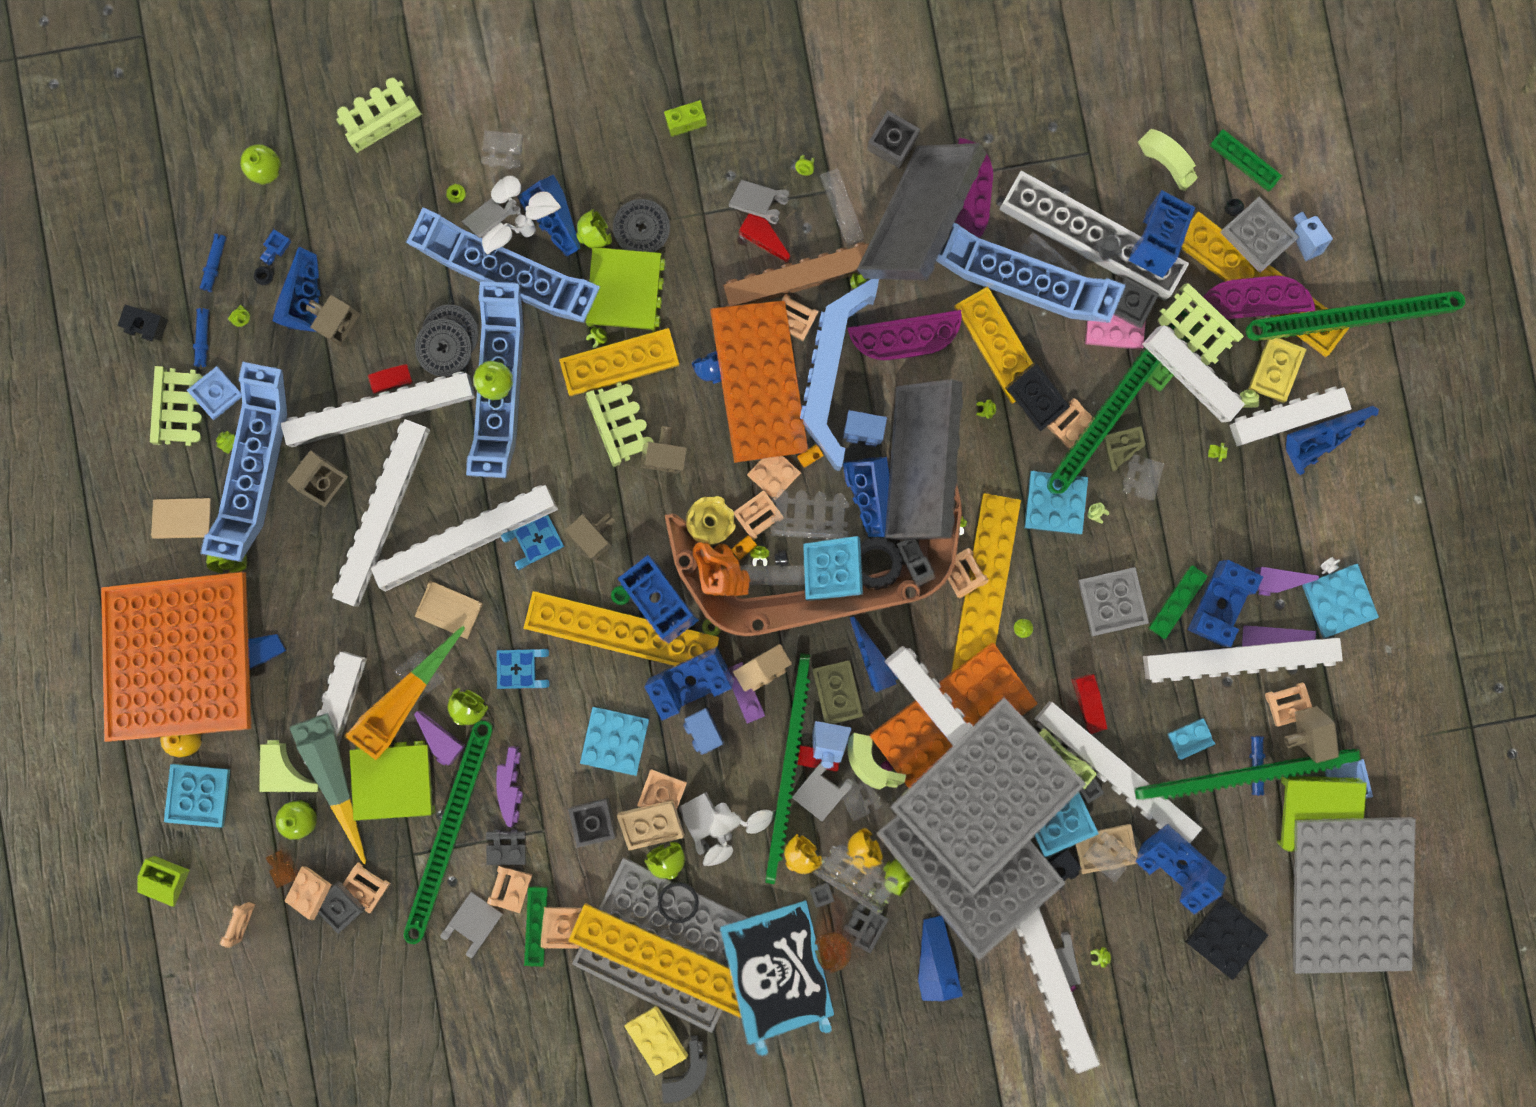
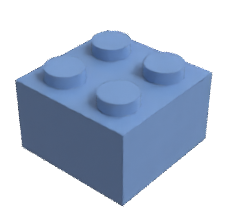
M849 410L843 438L849 443L857 444L858 441L865 442L866 446L876 447L877 444L880 445L883 441L887 417Z
M707 707L685 718L686 722L683 725L687 734L691 733L694 738L692 744L696 752L700 751L701 754H704L724 743Z

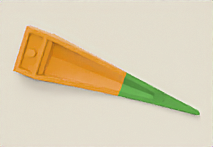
M460 627L364 713L345 735L346 738L377 760L390 746L417 699L463 633L465 627Z

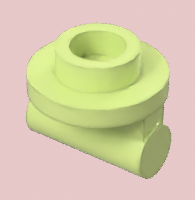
M1247 389L1240 393L1241 401L1245 404L1242 408L1259 406V394L1254 390Z

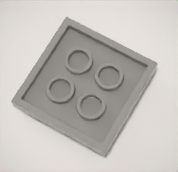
M1260 197L1220 232L1259 273L1299 238Z
M1135 567L1078 580L1091 636L1149 623Z

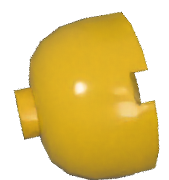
M202 733L160 737L161 746L171 756H190L197 752L201 746Z
M863 828L852 835L848 841L849 852H847L849 861L864 869L876 867L882 864L881 860H883L880 846L877 840L872 841L870 836L873 834L867 828Z
M798 834L787 843L784 850L786 866L789 870L800 874H808L815 871L821 866L822 857L821 855L817 857L815 853L817 848L810 840L803 835L798 837Z

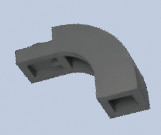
M908 539L897 543L917 587L935 579L927 558L924 557L916 539Z
M698 1035L690 1036L691 1065L689 1069L680 1076L662 1079L663 1104L686 1099L701 1085L707 1069L708 1054L700 1055L703 1054L702 1041H699Z

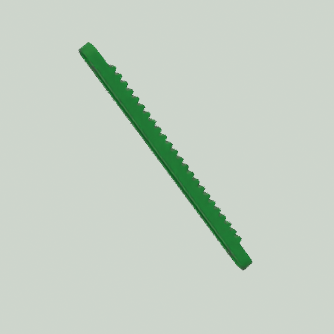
M1458 291L1256 319L1248 324L1245 330L1249 339L1259 341L1346 329L1349 327L1353 328L1355 326L1360 327L1362 325L1367 326L1369 324L1374 325L1376 323L1381 324L1383 322L1388 323L1390 321L1395 322L1397 320L1437 316L1461 309L1465 305V297ZM1451 297H1454L1458 301L1457 306H1453L1451 304ZM1253 326H1258L1261 329L1260 335H1256L1252 331Z
M1182 310L1179 315L1184 319L1188 313ZM1172 323L1168 325V327L1174 330L1175 326ZM1146 348L1141 351L1136 361L1132 363L1127 373L1118 382L1119 384L1114 388V391L1110 393L1105 403L1096 412L1097 414L1074 442L1075 444L1066 453L1061 463L1057 465V468L1047 481V489L1050 493L1061 494L1068 489L1160 363ZM1055 479L1060 480L1062 483L1060 490H1056L1053 487Z
M800 653L765 879V883L775 884L778 862L783 860L781 853H784V848L782 847L785 845L783 838L786 837L784 830L788 828L785 823L789 822V817L786 815L790 814V809L787 807L791 806L789 799H792V794L790 792L794 790L790 784L795 783V779L792 778V776L796 775V771L793 769L797 768V764L794 761L798 760V756L795 753L800 751L796 746L801 744V741L797 738L802 737V733L799 730L803 729L800 722H803L804 718L801 715L806 712L802 707L807 705L803 699L808 698L805 691L809 690L806 684L810 683V680L807 679L810 654Z
M487 720L475 723L469 737L404 930V939L409 944H417L424 938L429 921L431 920V915L434 911V906L436 905V900L439 896L441 885L454 852V847L456 846V841L459 837V832L461 831V826L464 822L466 811L469 807L471 796L473 795L493 734V725ZM481 724L488 727L486 735H480L478 732V727ZM415 928L419 931L417 939L410 937V929Z
M1360 750L1338 751L1339 757L1318 763L1310 756L1140 786L1134 788L1135 799L1146 800L1157 797L1167 800L1168 797L1174 799L1176 795L1179 797H1183V794L1190 796L1191 793L1198 794V791L1205 793L1206 790L1213 792V789L1220 790L1221 787L1224 789H1228V786L1235 788L1236 785L1243 786L1244 783L1250 785L1251 782L1257 784L1258 781L1266 782V779L1273 781L1274 778L1279 780L1281 777L1288 778L1289 775L1295 777L1296 774H1310L1311 771L1317 773L1318 770H1333V767L1339 769L1341 764L1360 761Z

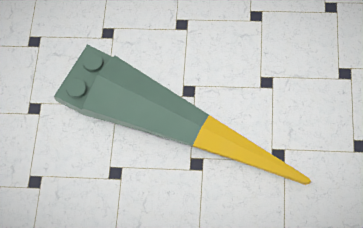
M325 713L291 725L290 731L299 753L362 863L365 864L366 857L356 820L353 821V807L336 730L329 714Z

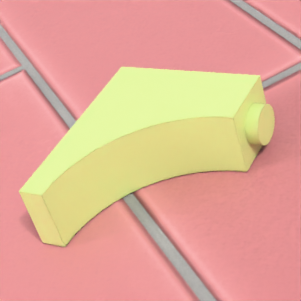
M267 740L266 744L260 745L259 792L321 791L316 781L302 776L292 766L287 755L286 743H279V740Z

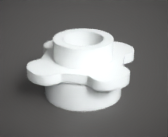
M1331 557L1320 566L1324 570L1322 574L1326 572L1331 574L1337 570L1340 559L1335 560Z

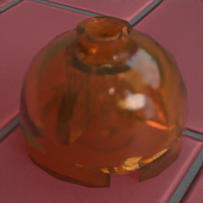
M828 932L816 938L815 945L818 944V950L815 951L816 957L825 971L829 970V973L832 974L848 965L851 960L852 948L849 941L842 934Z

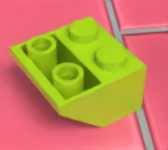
M157 856L149 857L144 860L137 877L138 893L175 907L190 870Z

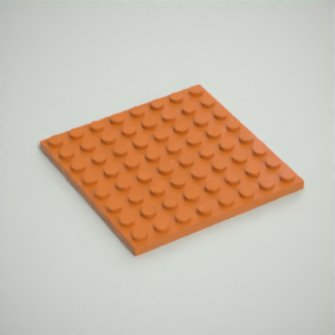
M245 572L101 587L105 742L251 729Z

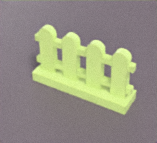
M389 78L386 81L388 89L381 92L379 88H372L370 90L372 98L365 102L362 97H358L354 100L356 108L351 111L346 107L338 109L337 114L339 118L336 120L340 125L344 124L348 131L345 134L347 140L357 153L422 115L411 96L406 97L401 89L405 87L402 81L397 82L395 78ZM392 94L397 103L390 107L386 97ZM375 104L380 111L376 116L373 115L369 108ZM358 114H360L361 118L364 121V123L359 126L353 118Z
M1189 283L1184 284L1179 289L1182 294L1176 293L1174 296L1176 300L1166 310L1162 308L1159 311L1162 315L1159 317L1158 322L1161 326H1168L1172 323L1175 326L1173 330L1174 335L1178 339L1184 336L1189 339L1187 348L1191 352L1199 349L1203 353L1200 357L1205 365H1209L1211 362L1216 364L1218 362L1216 357L1226 347L1230 349L1233 346L1231 344L1232 341L1239 342L1244 336ZM1191 301L1196 305L1195 308L1189 305ZM1185 308L1190 313L1179 323L1175 318ZM1206 315L1210 319L1206 321L1203 316ZM1199 321L1203 327L1193 336L1189 331ZM1218 328L1223 331L1222 334L1217 331ZM1213 334L1217 339L1206 349L1202 344Z
M155 366L150 443L162 445V441H165L166 445H171V441L186 442V446H192V442L200 441L201 434L193 430V424H198L202 421V415L194 412V405L199 404L188 392L175 391V384L189 385L190 388L203 376L196 374V370H190V373H178L176 369L170 368V372H167V369L164 367ZM166 384H169L168 391H166ZM165 403H168L167 410H164ZM174 403L188 404V411L173 410ZM164 422H166V429H163ZM172 422L187 423V430L172 429Z
M621 382L617 383V387L605 392L603 389L598 390L599 394L595 395L594 390L586 393V400L613 467L620 465L621 459L624 458L625 461L630 460L629 456L642 452L645 443L653 442L652 438H643L641 432L646 428V422L642 419L636 420L634 414L639 411V404L637 402H628L627 397L632 394V386L629 384L622 385ZM622 399L624 405L610 409L608 403ZM600 406H604L605 412L602 413ZM629 416L631 423L617 427V420ZM611 423L613 429L609 430L607 424ZM636 434L637 441L624 444L623 438ZM614 441H618L620 447L616 448Z

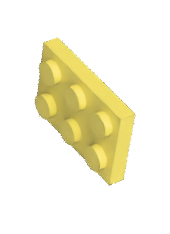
M1280 338L1267 339L1248 389L1285 403L1306 349Z
M658 1006L653 1007L625 1024L624 1027L655 1076L688 1057L686 1050Z

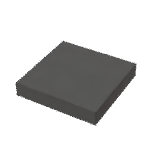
M1125 276L1121 284L1125 285V288L1113 315L1141 329L1159 294Z
M338 881L329 889L318 913L339 934L366 908Z

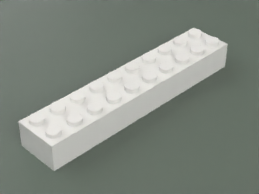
M1020 171L999 209L1122 278L1126 276L1159 294L1158 298L1163 301L1171 297L1189 265L1188 262L1178 257L1164 277L1161 278L1128 261L1134 245L1141 236L1023 171ZM1114 234L1122 252L1103 261L1095 243Z

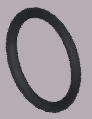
M671 883L664 887L659 894L658 909L661 915L669 922L685 923L692 919L698 910V895L686 883ZM675 886H682L690 890L695 900L692 913L688 917L679 920L670 918L662 908L663 895L668 889Z

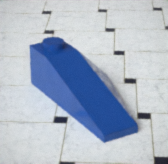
M551 175L535 183L518 195L517 198L526 212V206H529V200L535 194L548 192L553 196L561 208L536 220L540 224V229L542 231L546 230L554 244L566 256H569L579 250L580 245L564 192L555 176Z
M301 247L297 249L276 304L273 322L290 329L316 332L310 327L317 316L306 310L307 305L315 309L314 306L309 304L311 300L319 304L320 290L317 287L319 275L316 254Z
M873 457L843 462L845 481L847 486L851 487L854 494V503H857L861 511L860 517L868 537H885L889 489L887 457Z
M854 616L850 617L873 691L877 692L896 685L895 680L898 677L886 664V659L856 618Z
M278 634L248 639L249 671L286 651Z
M939 915L923 919L918 974L922 1000L945 1001L963 997L943 916Z

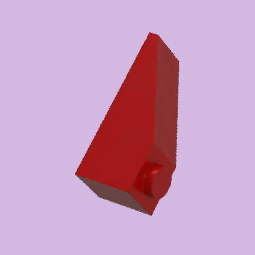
M749 213L739 229V235L789 263L790 255L768 221L763 217Z
M1094 674L1071 679L1087 732L1093 734L1106 730L1107 724L1101 695Z

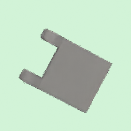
M741 180L729 203V207L763 217L770 223L777 224L780 212L776 209L769 210L774 199L781 204H787L789 192L787 190L776 191Z
M491 198L461 222L480 238L506 217L519 213L521 209L519 206L513 208L517 204L513 199L508 201L505 209L498 205L499 203H496Z
M821 761L792 798L820 821H823L851 789L853 781L848 778L838 788L822 775L827 768L821 765Z
M706 792L678 807L695 841L696 851L699 855L710 850L709 844L703 838L710 835L713 815L717 813ZM728 832L726 835L718 837V840L723 844L730 840L732 835Z
M471 892L440 937L447 940L454 930L458 931L474 942L466 952V955L472 958L503 913Z
M1068 932L1061 933L1064 947L1055 949L1068 985L1081 984L1071 936Z

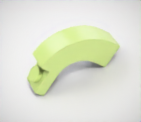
M1150 129L1138 141L1145 156L1158 160L1170 171L1180 190L1185 191L1198 178L1193 169L1196 166L1188 153L1171 137L1160 131Z
M1042 729L1039 735L1086 783L1083 787L1085 789L1097 775L1087 763L1067 751L1047 730Z
M854 733L849 737V762L855 774L864 783L879 790L885 787L886 783L888 787L894 788L905 783V774L886 771L875 763L871 752L873 740L870 736Z

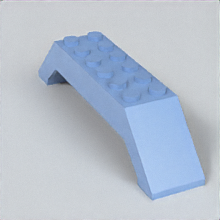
M422 208L406 242L446 267L478 282L520 284L521 301L554 316L582 323L585 322L600 289L599 286L584 279L568 277L503 247L493 250L487 255L484 251L481 237L478 238L476 235L461 229L441 217V215Z
M957 223L953 224L949 232V238L944 243L936 260L965 280L984 287L988 286L992 290L1070 319L1110 323L1125 288V285L1110 279L1086 278L977 238Z
M870 279L826 306L825 312L821 311L819 327H822V330L817 331L815 345L818 346V350L814 349L811 364L815 365L814 368L809 370L807 382L811 383L810 387L806 386L804 401H807V405H802L800 418L803 419L804 427L833 468L838 471L842 467L845 448L839 445L828 428L827 419L847 319L866 305L874 304L879 279Z
M480 281L479 301L482 328L479 366L488 361L503 363L510 369L513 375V386L509 394L500 400H489L477 392L474 440L467 459L466 475L507 478L516 446L524 327L520 284Z
M242 362L239 376L242 408L219 514L208 534H205L201 554L242 561L264 525L283 437L281 423L286 422L287 418L283 371Z

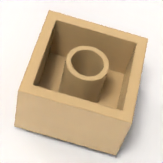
M779 644L736 669L733 673L744 692L751 688L755 691L762 687L763 684L766 685L773 681L774 678L787 672L785 668L792 663Z

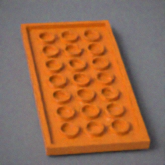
M785 301L712 308L710 312L734 463L804 453L808 450L803 419L800 418L802 408Z
M993 642L939 682L941 686L939 688L942 694L947 693L953 701L951 703L953 708L956 709L958 707L965 716L962 718L965 723L968 724L970 722L973 726L1002 698H1005L1021 716L1038 704ZM916 700L869 734L895 771L906 775L905 784L908 788L953 746Z

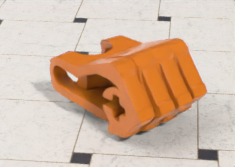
M699 542L694 546L693 557L699 568L703 593L715 596L748 595L749 574L746 570H740L739 561L735 558L727 544L719 543L714 549L705 542ZM701 548L705 555L704 557L701 555Z

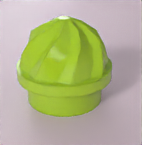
M1019 619L1014 624V632L1018 637H1029L1033 632V625L1027 619Z

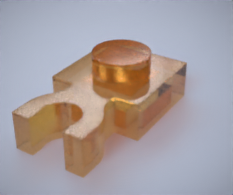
M281 850L276 852V861L273 860L272 855L265 857L267 862L273 867L269 872L277 888L296 879L289 861L283 862Z

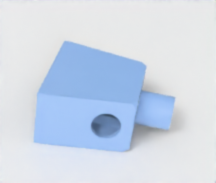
M1304 212L1297 214L1294 217L1298 225L1294 232L1299 236L1296 243L1304 260L1308 261L1323 254L1333 238L1317 216L1308 219Z
M815 721L812 732L813 756L816 759L822 760L821 765L823 767L831 768L833 767V762H841L851 728Z

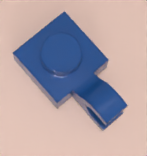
M273 229L263 244L267 249L260 259L270 266L275 259V255L277 254L281 257L292 241Z

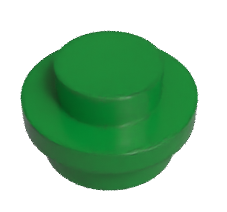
M617 586L612 590L611 598L614 603L624 605L630 600V595L623 586Z

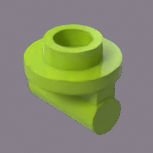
M240 305L227 319L233 325L242 327L249 322L250 315Z
M229 431L221 432L216 439L217 447L229 454L233 449L235 435Z

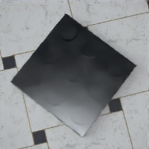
M1220 897L1185 942L1227 977L1234 980L1268 937V934L1227 900Z

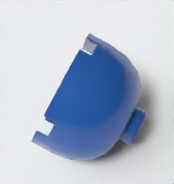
M717 351L707 354L702 360L700 357L691 363L696 375L701 380L712 381L713 384L721 382Z

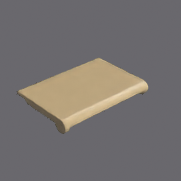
M211 498L153 500L151 531L153 539L205 537V534H208L211 525Z
M429 581L415 617L451 633H455L460 627L464 626L465 630L460 636L468 639L483 603L433 581Z

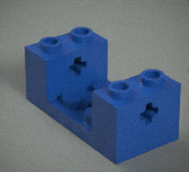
M1161 190L1146 211L1143 223L1147 224L1143 235L1134 245L1128 261L1163 278L1178 259L1195 207Z
M647 555L617 579L661 640L669 644L698 622L699 619L665 577L666 574L658 563ZM654 593H659L661 596L657 603L651 601V596Z
M1230 560L1219 561L1187 630L1219 646L1231 647L1239 631L1238 628L1233 626L1247 596L1256 594L1263 576ZM1220 598L1226 601L1224 609H1220L1217 606V601Z
M715 647L648 678L644 687L661 720H665L678 714L681 707L709 693H713L715 697L732 689L734 679L718 647ZM686 677H695L696 683L689 685L686 682Z
M1165 825L1141 844L1135 862L1148 874H1152L1160 867L1183 887L1180 902L1193 914H1196L1222 895L1226 876L1170 825ZM1178 860H1185L1188 864L1181 865Z

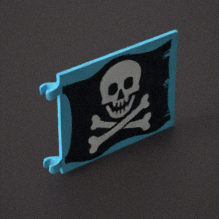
M806 900L720 927L747 1043L749 1045L755 1043L757 1054L763 1056L768 1053L764 1039L819 1021L821 1032H831V1025L827 1017L833 1016L834 1012Z

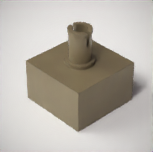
M332 295L329 296L324 306L311 300L309 304L314 306L315 309L309 305L306 307L307 311L317 316L310 328L339 346L343 344L361 315Z
M661 426L659 443L647 442L643 445L640 468L677 474L683 471L686 447L671 445L672 427Z
M310 450L307 456L300 461V465H297V469L287 482L298 492L326 507L348 476L337 466Z
M606 513L596 524H592L586 516L581 515L565 531L590 559L597 560L612 546L603 536V532L616 521L611 518L609 513Z
M1317 706L1296 711L1297 734L1284 736L1286 747L1291 748L1299 745L1316 763L1339 757L1335 722Z

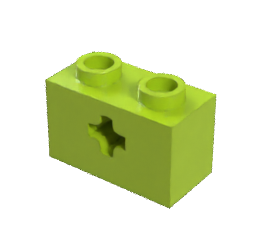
M700 100L664 111L671 137L707 126Z

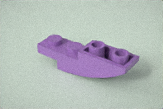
M515 746L508 747L506 765L500 764L497 767V797L507 827L514 826L515 822L518 823L520 811H517L518 803H521L523 792H520L521 786L513 785L518 779L516 764H519L521 760L519 747Z

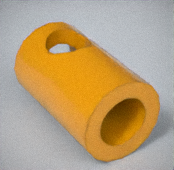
M815 444L804 453L799 454L797 458L803 468H806L823 457V453Z
M747 535L731 550L741 560L757 544Z

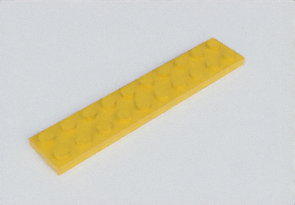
M1199 211L1191 219L1181 249L1223 281L1284 276L1270 265L1259 273L1220 233L1222 229ZM1312 297L1315 311L1328 309ZM1298 313L1277 314V315H1270V316H1271V317H1277V316H1284V315H1291V314H1298ZM1349 328L1296 336L1324 357H1327Z
M986 493L982 494L972 552L976 563L983 575L987 576L989 582L964 596L951 673L993 642L996 645L1021 504L1019 499ZM969 567L968 575L971 581H974L977 578Z
M534 591L532 592L523 628L673 666L717 647L720 638L687 629L668 644L661 640L647 619Z
M586 903L584 904L568 941L741 1018L729 967Z

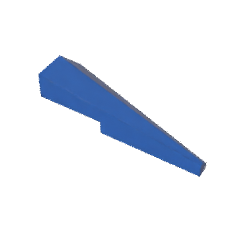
M1371 406L1287 434L1286 451L1296 472L1301 475L1305 472L1304 468L1309 464L1315 465L1318 462V457L1325 452L1330 453L1351 436V431L1356 427H1363L1365 425L1364 421L1372 415L1377 416L1379 409Z

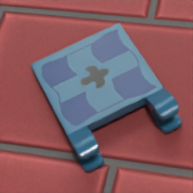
M548 515L501 535L504 543L517 538L526 555L525 558L515 562L518 570L564 547Z
M497 650V689L548 688L549 680H536L535 657H548L549 650Z

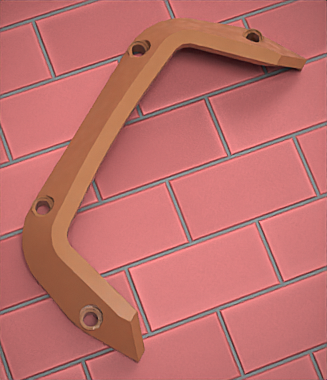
M956 486L955 507L953 511L955 521L952 527V538L919 539L918 545L935 575L934 580L917 587L907 566L902 565L899 578L896 579L893 585H889L888 588L874 590V588L867 589L862 585L863 594L814 601L806 600L805 591L747 599L737 598L733 595L715 596L703 593L699 568L693 557V548L699 542L688 532L686 521L676 514L665 515V520L678 573L705 617L725 632L734 635L753 636L914 602L928 597L946 582L955 565L962 511L958 486ZM701 548V555L704 557L705 555ZM683 556H687L690 559V564L686 567L680 565V558ZM891 569L870 575L869 577H884L890 572ZM907 587H912L915 590L914 597L909 598L906 596L905 590ZM758 619L764 623V627L760 631H756L752 627L753 622Z

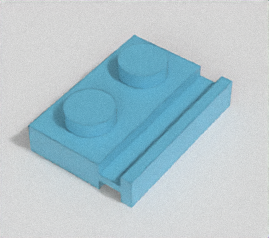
M1203 718L1167 734L1179 760L1215 745Z

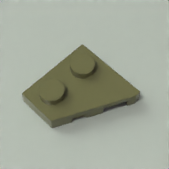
M1142 426L1110 433L1103 439L1110 470H1117L1122 463L1130 459L1136 451H1139L1146 445Z

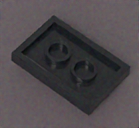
M1037 363L1030 365L1005 387L1040 432L1070 407Z

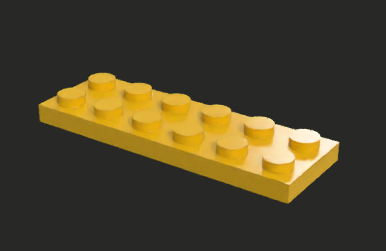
M987 286L959 302L954 308L956 311L961 310V320L1012 405L1016 401L1005 387L1032 365L1033 362Z
M669 328L559 359L570 397L680 366Z

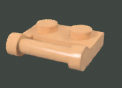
M785 294L781 300L785 301V305L809 316L808 320H805L786 310L790 335L804 341L819 311L816 309L812 310Z
M1075 398L1069 402L1070 407L1047 426L1069 449L1075 444L1074 442L1093 418ZM1076 410L1079 414L1061 431L1058 426Z
M764 490L734 511L735 517L753 540L758 538L757 535L772 524L784 519ZM769 510L772 511V516L754 529H751L749 526L751 523Z
M970 548L956 555L955 565L948 577V581L960 599L979 586L987 584L989 580L980 570ZM966 560L977 579L971 581L961 561Z
M1303 682L1285 690L1265 693L1275 726L1277 727L1296 722V711L1312 708L1307 688ZM1300 694L1301 699L1277 705L1276 700Z
M359 862L354 866L343 883L346 889L366 908L365 911L369 914L372 913L391 884L363 868V865ZM357 874L361 875L378 886L379 890L377 892L355 877Z
M499 865L497 869L498 876L491 897H488L487 904L520 913L533 875ZM507 874L511 878L504 900L498 898Z
M247 902L241 906H234L232 910L234 914L226 935L222 937L220 942L222 946L232 947L242 941L255 904Z

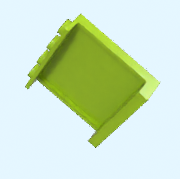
M593 247L589 282L599 286L600 289L586 317L587 326L603 325L650 329L656 332V327L660 326V316L657 315V311L662 305L659 289L663 290L664 279L661 278V271L665 270V259H662L661 253Z
M425 740L414 741V745H406V742H396L394 746H389L377 760L373 759L358 746H356V749L350 750L353 821L427 816L435 813V805H432L429 745L426 744Z
M1319 776L1282 777L1281 783L1285 786L1281 840H1277V843L1283 850L1293 852L1295 849V820L1364 818L1367 783L1362 779Z

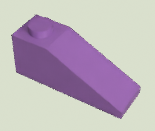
M1266 567L1255 568V573L1263 576L1257 590L1259 591L1258 595L1270 596V593H1278L1316 581L1319 576Z
M741 662L728 669L734 679L732 689L748 724L764 717L765 713L755 691L751 688L744 692L733 671L743 666Z
M416 711L414 715L432 753L436 756L435 759L442 765H451L466 745L425 713Z

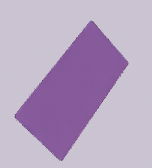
M1243 626L1242 647L1315 640L1316 632Z

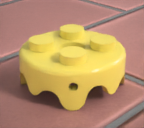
M719 496L702 497L689 508L686 516V526L688 532L696 541L716 545L726 540L734 531L736 526L734 524V512L725 504L724 498ZM706 517L713 519V526L706 525Z

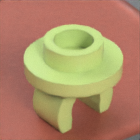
M1102 503L1093 504L1088 510V517L1101 524L1103 523L1100 519L1102 514L1109 515V512L1105 510V506Z

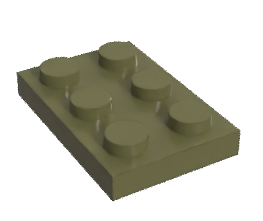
M850 660L812 669L825 723L835 724L863 717Z

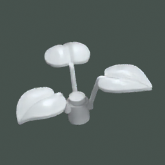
M506 176L495 184L491 197L496 203L510 201L512 197L519 195L521 192V184L517 178ZM548 192L535 194L530 198L529 206H526V216L520 212L517 213L515 226L509 223L503 225L500 222L483 235L482 245L484 251L488 255L493 250L508 243L512 237L511 229L515 230L516 233L521 232L524 237L532 236L536 230L532 220L547 216L560 209L561 206Z
M720 803L714 807L717 813L713 815L710 834L713 837L724 836L729 831H732V829L738 827L739 824L746 827L747 833H758L770 825L776 811H757L749 817L747 822H744L735 812L731 813L726 803ZM727 842L722 845L713 846L705 855L703 865L712 866L726 861L733 852L732 846L727 845Z

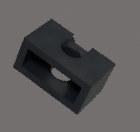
M125 304L117 326L123 328V332L135 336L138 333L142 335V339L153 342L154 339L161 341L168 319ZM144 322L143 328L140 329L141 323Z
M1067 849L1057 852L1047 860L1054 870L1058 867H1063V874L1060 875L1063 881L1068 878L1070 880L1074 879L1079 875V870L1082 869Z

